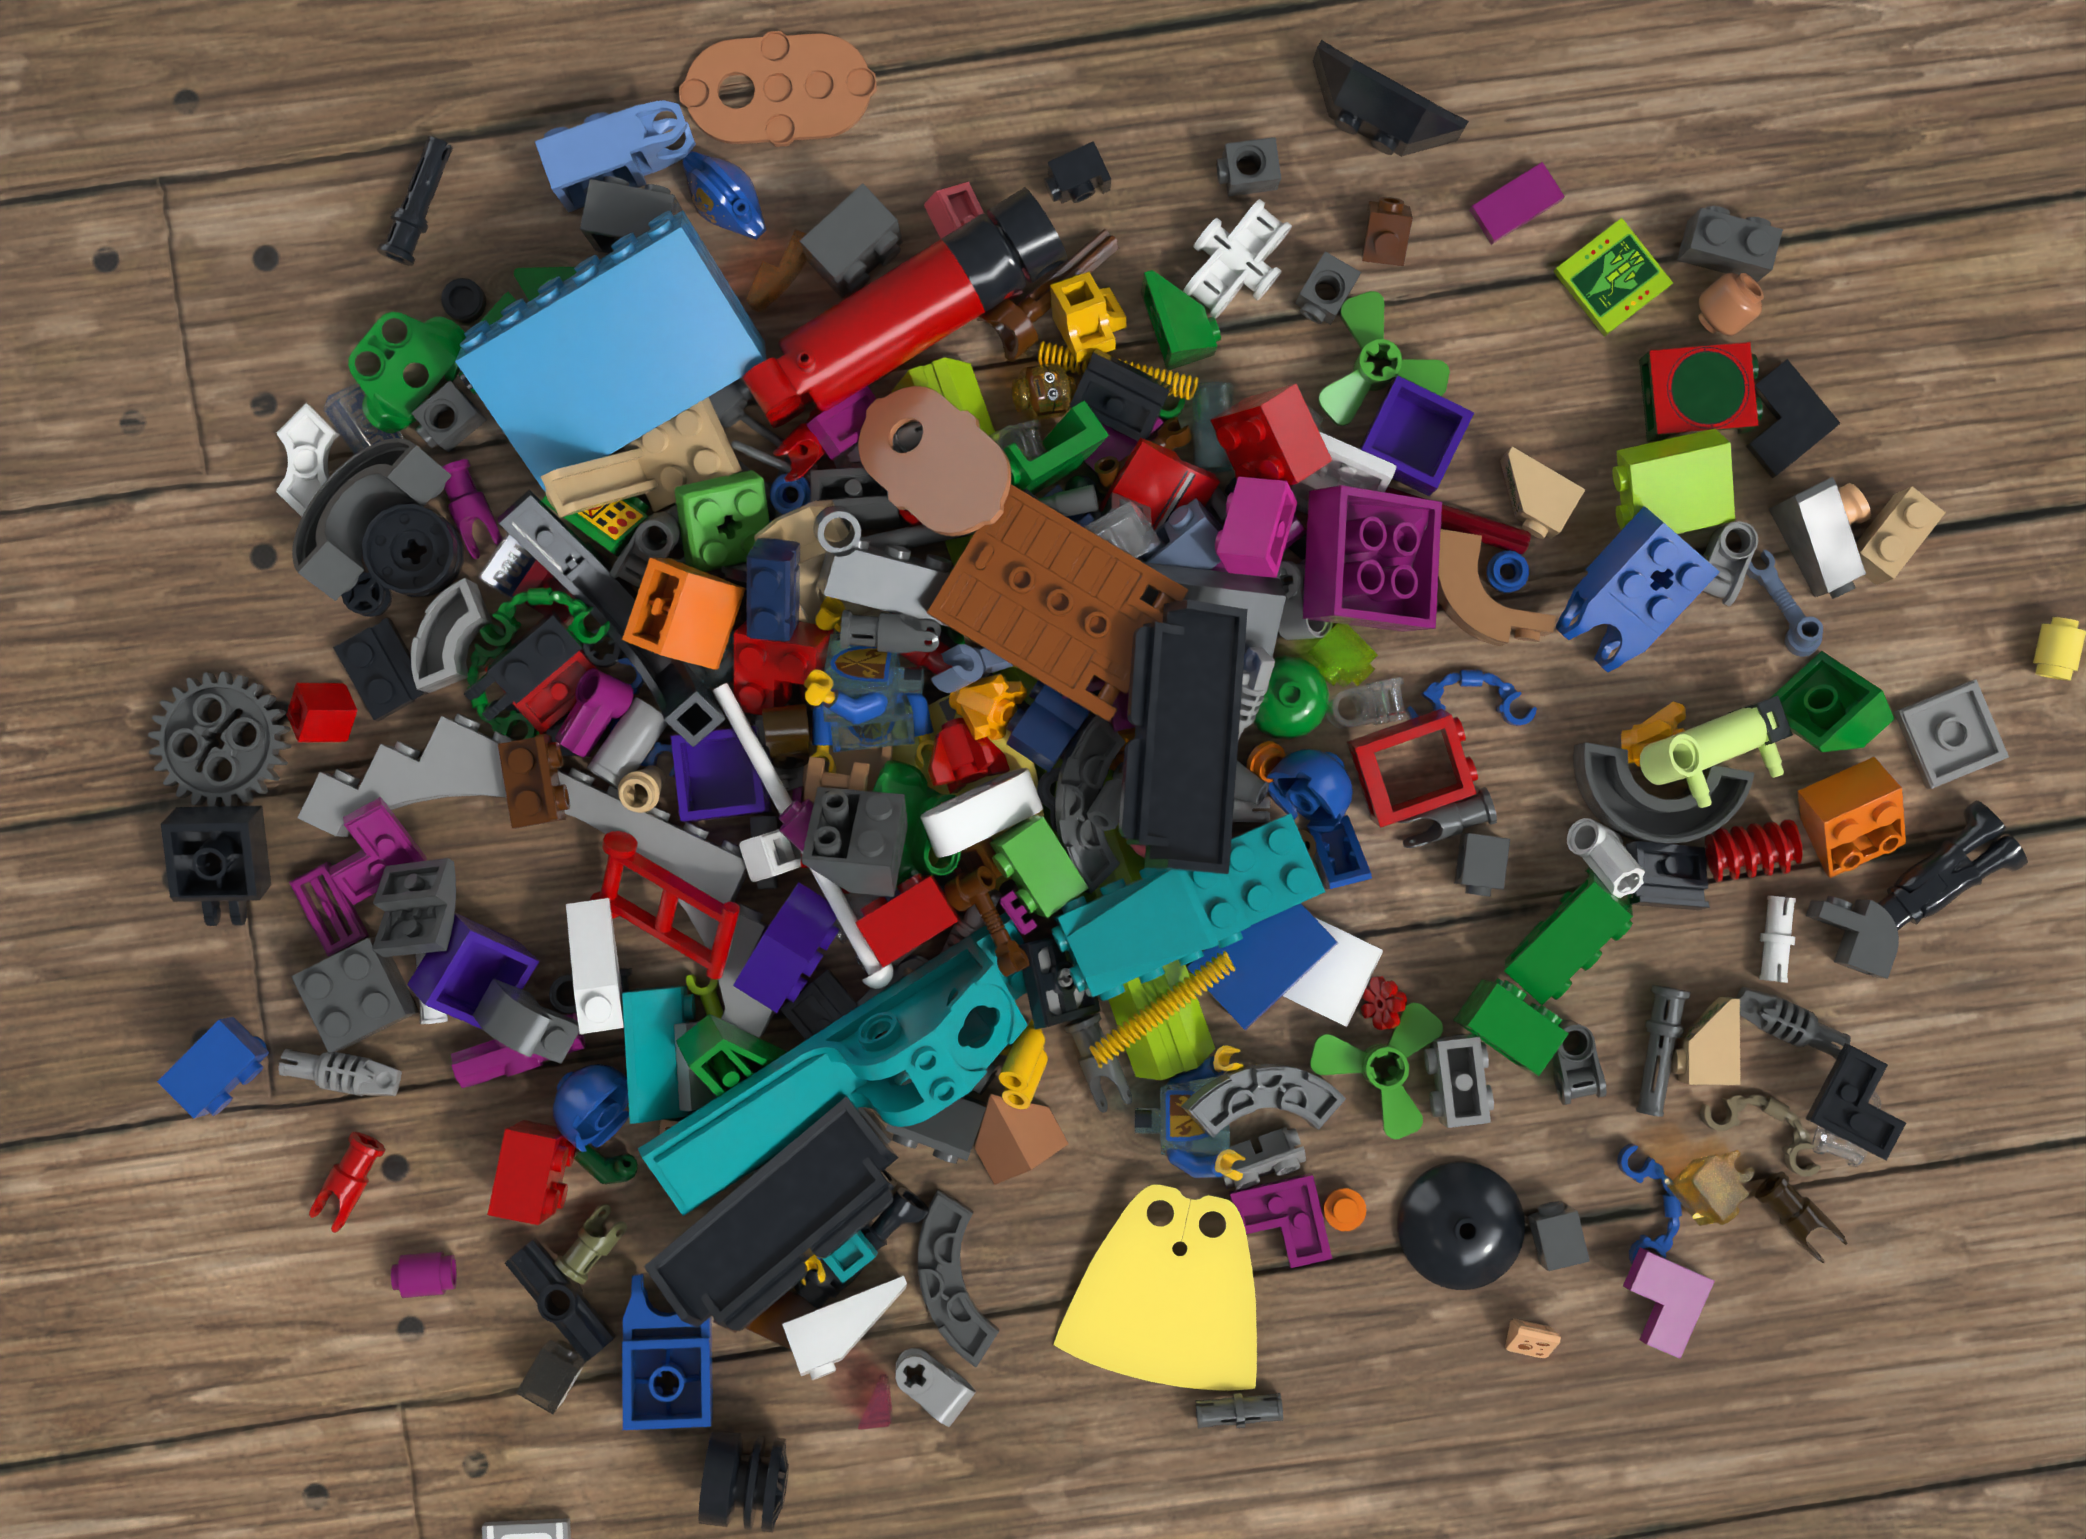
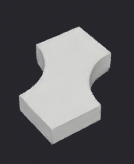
M307 403L276 432L285 445L288 456L287 472L276 492L301 517L315 494L330 477L328 472V456L334 441L340 435Z

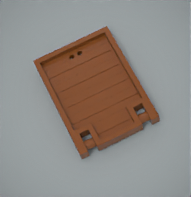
M1011 484L1008 496L1004 502V513L994 524L984 525L975 531L927 611V614L1110 723L1117 712V708L1112 705L1120 691L1126 695L1129 692L1132 643L1135 630L1143 627V624L1162 623L1164 604L1184 600L1189 590ZM1148 586L1159 592L1152 606L1141 600ZM1094 676L1105 682L1098 696L1086 691Z

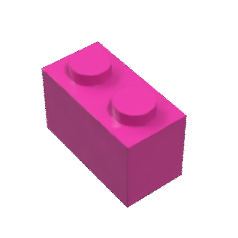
M1238 477L1234 493H1230L1227 498V517L1224 528L1217 533L1215 539V552L1228 573L1277 578L1298 503L1287 481Z

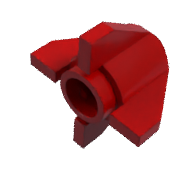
M963 718L950 720L941 726L942 731L935 737L928 768L933 786L947 784L950 794L958 793L966 784L980 780L987 775L1004 774L1010 770L1005 754L988 737L975 740Z

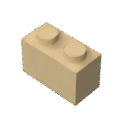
M1909 487L1894 494L1856 542L1866 572L1864 576L1876 585L1893 580L1946 512L1914 487Z

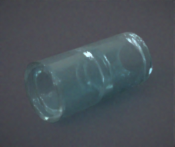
M1198 383L1195 394L1192 397L1193 465L1211 473L1234 470L1224 448L1217 440L1216 431L1210 421L1234 405V385L1231 383Z

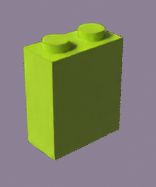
M1714 428L1616 451L1618 466L1613 467L1612 475L1615 488L1620 492L1621 505L1616 506V519L1621 530L1644 506L1676 534L1735 521L1731 443L1717 429Z

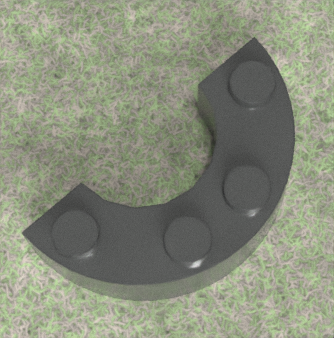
M387 439L363 449L346 461L327 479L306 508L296 530L292 547V558L296 571L336 601L343 593L348 592L355 586L359 575L364 571L362 564V540L369 523L381 511L398 504L415 503L423 507L430 499L437 497L443 491L446 482L452 475L417 445L407 439Z
M1587 742L1574 745L1573 767L1575 779L1588 808L1608 828L1635 841L1681 843L1711 834L1736 814L1744 803L1754 778V772L1715 765L1702 770L1710 791L1709 796L1712 803L1710 806L1700 808L1696 799L1693 798L1689 787L1681 795L1669 800H1663L1647 794L1635 782L1628 767V750Z

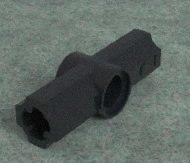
M536 1237L505 1262L506 1266L537 1302L538 1311L541 1316L556 1325L585 1362L594 1357L616 1337L614 1332L584 1297L580 1284L558 1269L555 1265V1260ZM553 1290H561L568 1295L570 1299L568 1309H560L553 1304L551 1298Z

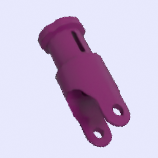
M461 459L442 466L452 475L446 482L444 490L450 501L448 509L467 550L474 559H479L480 552L472 535V525L477 518L486 525L492 540L498 547H502L504 540L484 493L477 490L468 469L471 466L469 460Z

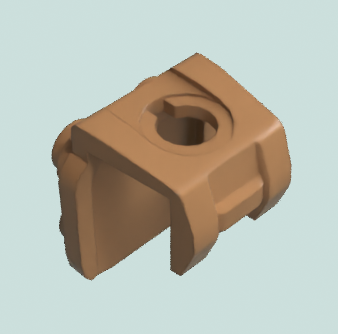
M834 718L833 745H829V754L832 756L837 770L836 773H829V762L825 761L824 758L811 757L816 753V745H812L811 727L809 731L810 742H808L809 763L804 766L802 783L805 788L804 801L810 799L814 803L818 787L872 792L882 767L887 761L892 760V736L890 735L882 743L867 745L852 737L845 723L849 722L848 720ZM863 722L864 724H876L872 722Z

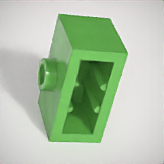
M1033 815L1017 823L990 842L991 847L996 853L992 857L994 864L1005 878L1011 876L1019 889L1015 892V895L1018 897L1017 900L1025 907L1029 914L1034 912V914L1048 918L1065 906L1066 903L1089 889L1043 816Z

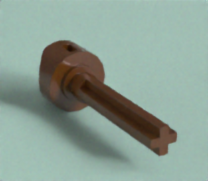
M1106 229L1099 232L1068 259L1067 262L1021 300L1018 305L1007 298L977 318V321L988 323L996 330L1002 341L1007 360L1015 361L1038 341V334L1032 323L1036 322L1052 308L1050 285L1086 272L1092 273L1119 249V246L1116 244L1118 242L1117 239L1110 235Z

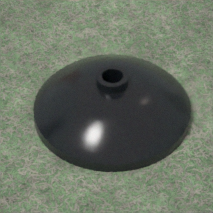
M1455 1161L1440 1164L1427 1170L1411 1184L1400 1204L1397 1231L1403 1253L1419 1274L1441 1287L1454 1290H1470L1496 1281L1514 1264L1524 1241L1525 1217L1517 1194L1504 1178L1480 1164ZM1464 1223H1471L1473 1225V1232L1468 1237H1461L1459 1229Z

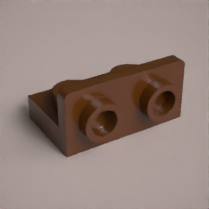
M540 734L535 735L534 738L498 744L512 828L517 829L566 820L564 810L570 809V799L566 785H560L557 768L563 766L559 743L553 742L551 735Z

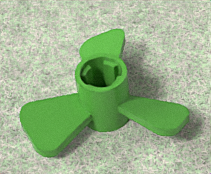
M1369 291L1349 298L1343 303L1340 309V317L1362 351L1354 363L1353 372L1328 385L1319 394V406L1337 426L1350 424L1368 391H1379L1386 388L1397 375L1439 396H1443L1447 389L1450 374L1449 367L1445 362L1441 360L1402 359L1399 348L1393 342L1384 339V298L1380 293ZM1369 354L1380 359L1385 358L1388 361L1389 365L1382 369V377L1381 375L1371 373L1375 365L1373 362H1366Z
M1415 1002L1407 1004L1405 1010L1401 1012L1399 1017L1400 1024L1394 1028L1387 1044H1374L1363 1051L1331 1034H1323L1315 1040L1310 1058V1067L1318 1075L1361 1073L1369 1083L1379 1088L1383 1130L1391 1139H1400L1415 1133L1423 1124L1422 1114L1402 1086L1409 1074V1064L1406 1058L1439 1038L1443 1033L1441 1020L1425 1006ZM1383 1056L1388 1059L1392 1056L1395 1066L1391 1065L1387 1068L1389 1077L1381 1078L1380 1073L1374 1071V1067L1371 1064L1375 1062V1057L1379 1059Z

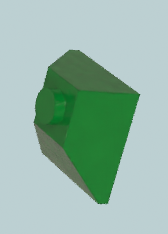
M1155 271L1144 272L1141 295L1167 371L1214 356L1217 349L1216 342L1221 341V334L1215 317L1208 318L1203 305Z
M1823 651L1817 654L1771 696L1779 697L1791 731L1820 752L1864 748L1894 720L1882 689Z

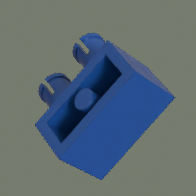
M234 1017L219 1019L157 1082L193 1118L208 1115L209 1113L215 1116L232 1101L233 1097L229 1093L240 1082L246 1085L262 1071L263 1066L260 1062L269 1052L265 1042L259 1037L252 1036Z

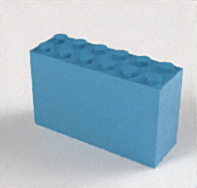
M683 210L674 216L671 211L662 213L649 222L648 225L651 228L649 231L637 238L634 233L627 234L612 244L611 247L614 251L600 260L597 255L585 259L574 268L577 273L570 278L562 281L560 277H556L548 281L537 290L540 295L533 300L525 303L523 298L519 299L501 311L503 317L489 325L484 320L464 333L466 339L460 343L461 349L455 362L544 492H546V488L541 476L559 468L603 458L740 379L751 368L766 360L764 339Z

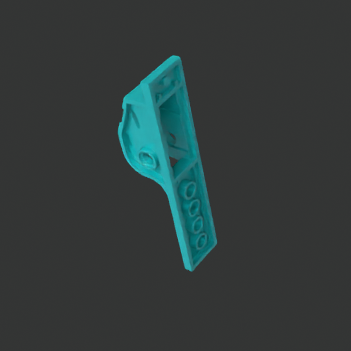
M1006 912L1001 914L999 917H1001V921L1005 925L1004 928L1007 929L1011 940L1016 941L1017 944L1025 943ZM984 925L639 1147L638 1151L642 1159L682 1216L775 1157L846 1096L857 1108L866 1107L875 1110L885 1123L892 1126L905 1127L931 1118L968 1094L987 1073L986 1069L1008 1044L1011 1045L1028 1026L1015 1003L1016 999L1027 993L1023 972L1020 970L1007 977L1000 972L995 954L996 946L987 927ZM958 991V995L951 1002L954 993ZM884 1031H888V1032L885 1033L883 1036H881V1037L875 1039V1037H876L878 1034H880V1033H882V1032H884ZM907 1079H911L912 1082L902 1085Z

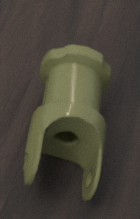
M608 1204L599 1206L578 1230V1239L565 1255H559L555 1260V1265L558 1269L579 1284H585L588 1280L587 1273L602 1255L607 1256L627 1230V1224L620 1221L614 1224L604 1235L602 1224L611 1213V1207Z

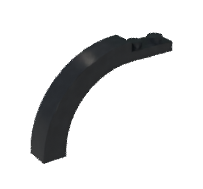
M530 489L498 517V523L570 591L576 599L583 601L587 607H593L590 613L601 626L607 621L610 622L607 633L621 648L647 684L661 710L663 719L692 747L696 746L725 720L716 698L694 664L661 656L622 640L637 593L622 578L617 577L613 579L610 577L609 573L613 567L588 542L585 544Z

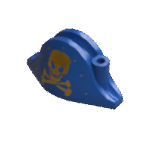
M693 151L682 159L696 210L705 220L716 226L756 240L767 231L753 182L739 166L720 158Z

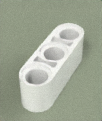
M1020 768L1005 773L926 811L921 815V820L934 853L939 858L960 852L1037 814L1043 809L1029 769Z

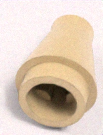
M647 766L642 770L625 775L618 785V795L622 805L628 810L638 813L653 809L658 803L661 788L665 782L663 771L657 766Z

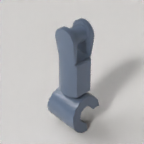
M958 644L942 653L944 662L951 665L952 668L932 677L931 680L940 691L952 693L977 681L983 675L1003 670L1013 665L982 646L972 648L965 644Z

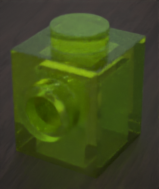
M1339 623L1308 651L1320 664L1316 668L1325 677V681L1331 686L1338 683L1342 688L1351 682L1358 687L1375 670L1370 663L1378 656L1348 624Z

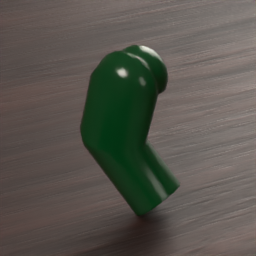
M590 1144L585 1146L587 1151H580L574 1158L599 1183L605 1185L627 1182L635 1177L638 1169L637 1160L631 1154L625 1153L604 1158Z

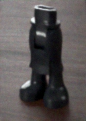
M1976 800L1967 806L1964 811L1967 826L1951 841L1945 840L1936 852L1905 871L1894 886L1887 889L1889 895L1878 902L1891 915L1897 930L1910 921L1913 924H1918L1923 918L1941 911L1967 889L1981 885L1982 879L2002 868L2014 872L2028 863L2022 847L2009 834L2000 835L1984 853L1973 861L1967 857V854L2006 830L2004 823L1982 802Z
M886 1170L882 1171L895 1187L896 1181L892 1175ZM900 1187L893 1195L892 1203L882 1211L876 1221L869 1222L860 1231L873 1247L879 1250L887 1245L886 1239L897 1228L905 1223L920 1222L929 1213V1209L917 1195L904 1187ZM821 1258L820 1261L826 1274L824 1282L820 1283L818 1270L811 1269L805 1276L806 1285H803L800 1281L794 1286V1289L814 1307L820 1309L830 1296L836 1298L841 1290L849 1286L859 1276L864 1267L842 1283Z

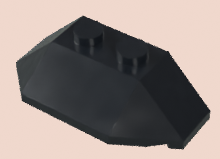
M1320 41L1313 58V64L1328 116L1335 120L1334 123L1339 129L1352 135L1359 133L1372 140V146L1380 152L1388 155L1395 153L1401 157L1458 141L1469 122L1468 120L1453 114L1337 50L1325 41Z

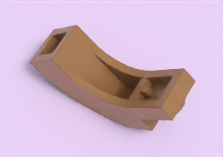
M1441 529L1437 598L1446 614L1458 627L1474 638L1496 646H1503L1509 643L1510 631L1515 632V639L1530 642H1539L1540 636L1545 637L1554 632L1556 616L1507 608L1498 604L1486 593L1478 574L1481 535Z

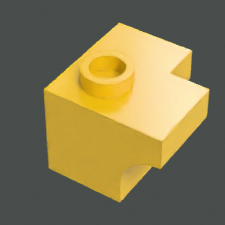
M1090 272L1050 285L1052 319L1077 363L1090 359L1096 349L1104 353L1116 349L1113 332L1127 328L1126 315L1110 287L1099 289Z

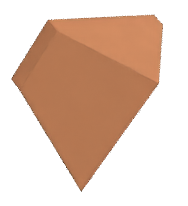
M990 1094L974 1148L994 1185L1032 1170L1069 1143L1049 1106L1031 1103L1027 1109H1016L1006 1104L1002 1096Z

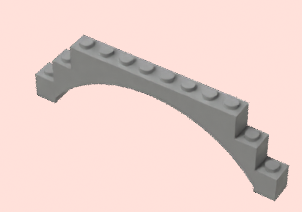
M457 713L455 719L441 716L421 759H418L421 751L397 741L394 747L380 744L360 786L358 784L361 779L346 771L336 769L334 774L319 772L298 819L334 836L348 837L350 832L344 826L343 817L379 797L384 800L391 810L416 802L446 797L483 795L506 797L498 744L516 740L495 731L493 737L487 736L478 731L480 723ZM571 767L568 774L558 769L560 785H566L570 799V809L564 810L565 814L576 817L605 834L612 831H622L631 834L638 842L637 853L723 904L725 902H735L748 875L740 846L724 840L722 845L719 846L706 839L709 834L708 831L689 822H686L684 827L681 828L668 821L670 813L656 806L650 811L643 813L630 811L622 805L617 788L609 786L607 792L592 785L594 777ZM679 898L678 902L687 912L705 947L712 950L719 922ZM740 904V912L722 978L718 979L725 1005V1011L721 1019L760 1038L765 1034L775 1012L740 991L733 984L769 925L761 921L763 917L761 912Z

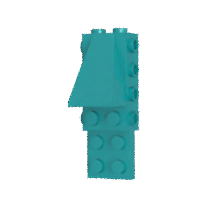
M1290 813L1231 839L1229 874L1144 868L1139 871L1142 878L1126 885L1122 878L1099 888L1103 895L1101 897L1086 902L1083 895L1066 903L1061 908L1063 913L1053 917L1057 926L1052 928L1051 931L1060 951L1068 950L1074 964L1073 967L1069 968V972L1078 992L1085 990L1087 996L1095 997L1099 995L1101 1000L1105 1001L1125 992L1123 984L1137 977H1139L1141 984L1151 981L1165 974L1162 966L1178 960L1180 966H1183L1203 957L1202 950L1210 949L1217 945L1219 948H1223L1243 939L1240 931L1326 891Z

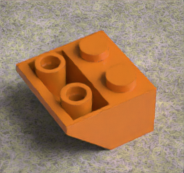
M650 557L622 640L661 656L715 670L719 669L746 588L670 558Z
M1875 757L1797 791L1800 819L1829 878L1845 871L1854 870L1859 865L1883 854H1889L1906 844L1902 787Z

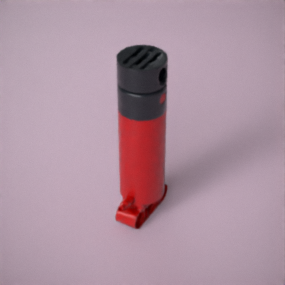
M1026 187L1022 188L987 210L988 216L985 214L977 216L780 339L778 345L784 355L778 359L773 357L757 364L742 377L773 428H778L799 416L805 410V406L811 402H814L820 412L830 410L1003 302L1011 295L1026 287V280L1029 283H1033L1047 272L1067 262L1068 257L1062 241L1032 193Z

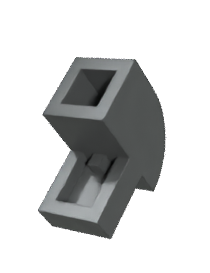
M1828 896L1826 901L1811 900L1806 917L1845 931L1834 963L1872 977L1888 979L1899 946L1898 930L1888 911L1872 900L1856 899L1853 909L1852 903L1833 896Z
M494 978L472 1015L485 1032L505 1046L530 1058L534 1053L558 1063L563 1062L579 1033V1025L576 1019L542 1007L530 992Z

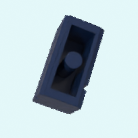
M758 538L753 545V549L747 555V637L781 642L790 641L799 623L800 566L798 563L800 561V543L797 541Z

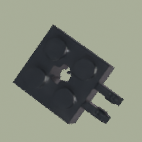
M263 806L176 807L161 823L170 898L173 902L201 901L203 918L207 926L218 925L221 917L220 901H228L232 925H245L247 918L246 901L261 900L271 886Z

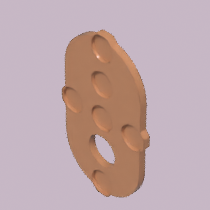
M781 31L767 32L763 37L724 40L706 48L690 66L685 81L679 86V97L681 104L688 109L696 125L713 139L729 144L770 142L775 147L789 146L794 140L831 138L851 129L867 110L870 98L877 91L875 73L868 68L859 51L849 42L837 36L829 34L787 36ZM733 75H743L749 78L755 88L754 97L751 102L745 107L738 109L724 105L719 98L720 85L726 78Z
M921 386L902 388L885 398L876 399L868 407L866 419L859 436V457L866 472L888 491V500L899 510H908L928 529L945 536H961L974 532L984 525L994 524L1004 513V502L1011 485L1010 463L1003 449L979 428V420L968 410L959 411L937 391ZM908 422H919L923 428V435L918 446L906 453L896 452L893 448V438L898 428Z

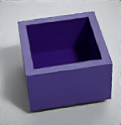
M1397 375L1390 385L1359 449L1396 465L1397 468L1392 479L1430 496L1438 489L1474 412Z
M751 726L760 742L758 727ZM733 728L712 731L694 747L681 735L671 736L680 821L693 822L772 812L770 795Z
M798 882L765 931L733 986L776 1013L786 998L794 1003L807 980L801 977V974L804 973L810 977L824 955L817 951L818 947L827 951L840 930L833 925L837 917L829 902Z
M455 913L447 951L426 953L407 985L424 1005L482 1029L472 1015L493 978L523 989L539 961L520 942Z

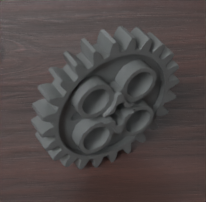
M206 672L203 673L202 684L197 679L187 678L188 691L173 687L172 692L176 701H160L162 707L167 711L166 715L152 716V719L161 725V730L150 732L148 736L159 740L160 746L149 750V754L162 756L163 759L154 767V770L159 772L168 771L170 774L165 778L163 784L165 786L180 784L176 796L178 798H186L192 794V805L202 806L207 799L208 806H221L222 800L225 806H237L238 797L244 803L254 802L252 789L258 793L266 794L268 789L264 780L278 781L280 779L273 770L274 765L288 764L284 758L278 756L279 750L291 748V744L280 741V735L289 732L291 728L278 725L277 720L286 714L285 710H271L270 707L276 701V696L267 694L260 698L264 685L253 683L248 687L249 677L238 675L233 682L231 673L221 672L217 682L214 674ZM218 700L222 707V713L218 720L212 722L208 715V709L214 701ZM241 709L243 713L239 719H236L237 710ZM252 724L257 731V737L251 745L247 746L242 738L243 731L248 725ZM218 733L222 734L221 739L225 742L223 748L218 747L219 741L215 739ZM193 735L197 740V749L189 757L185 753L184 743L189 736ZM228 759L232 765V773L227 780L223 781L219 776L218 768L223 760ZM201 762H204L203 771L199 772L198 766Z

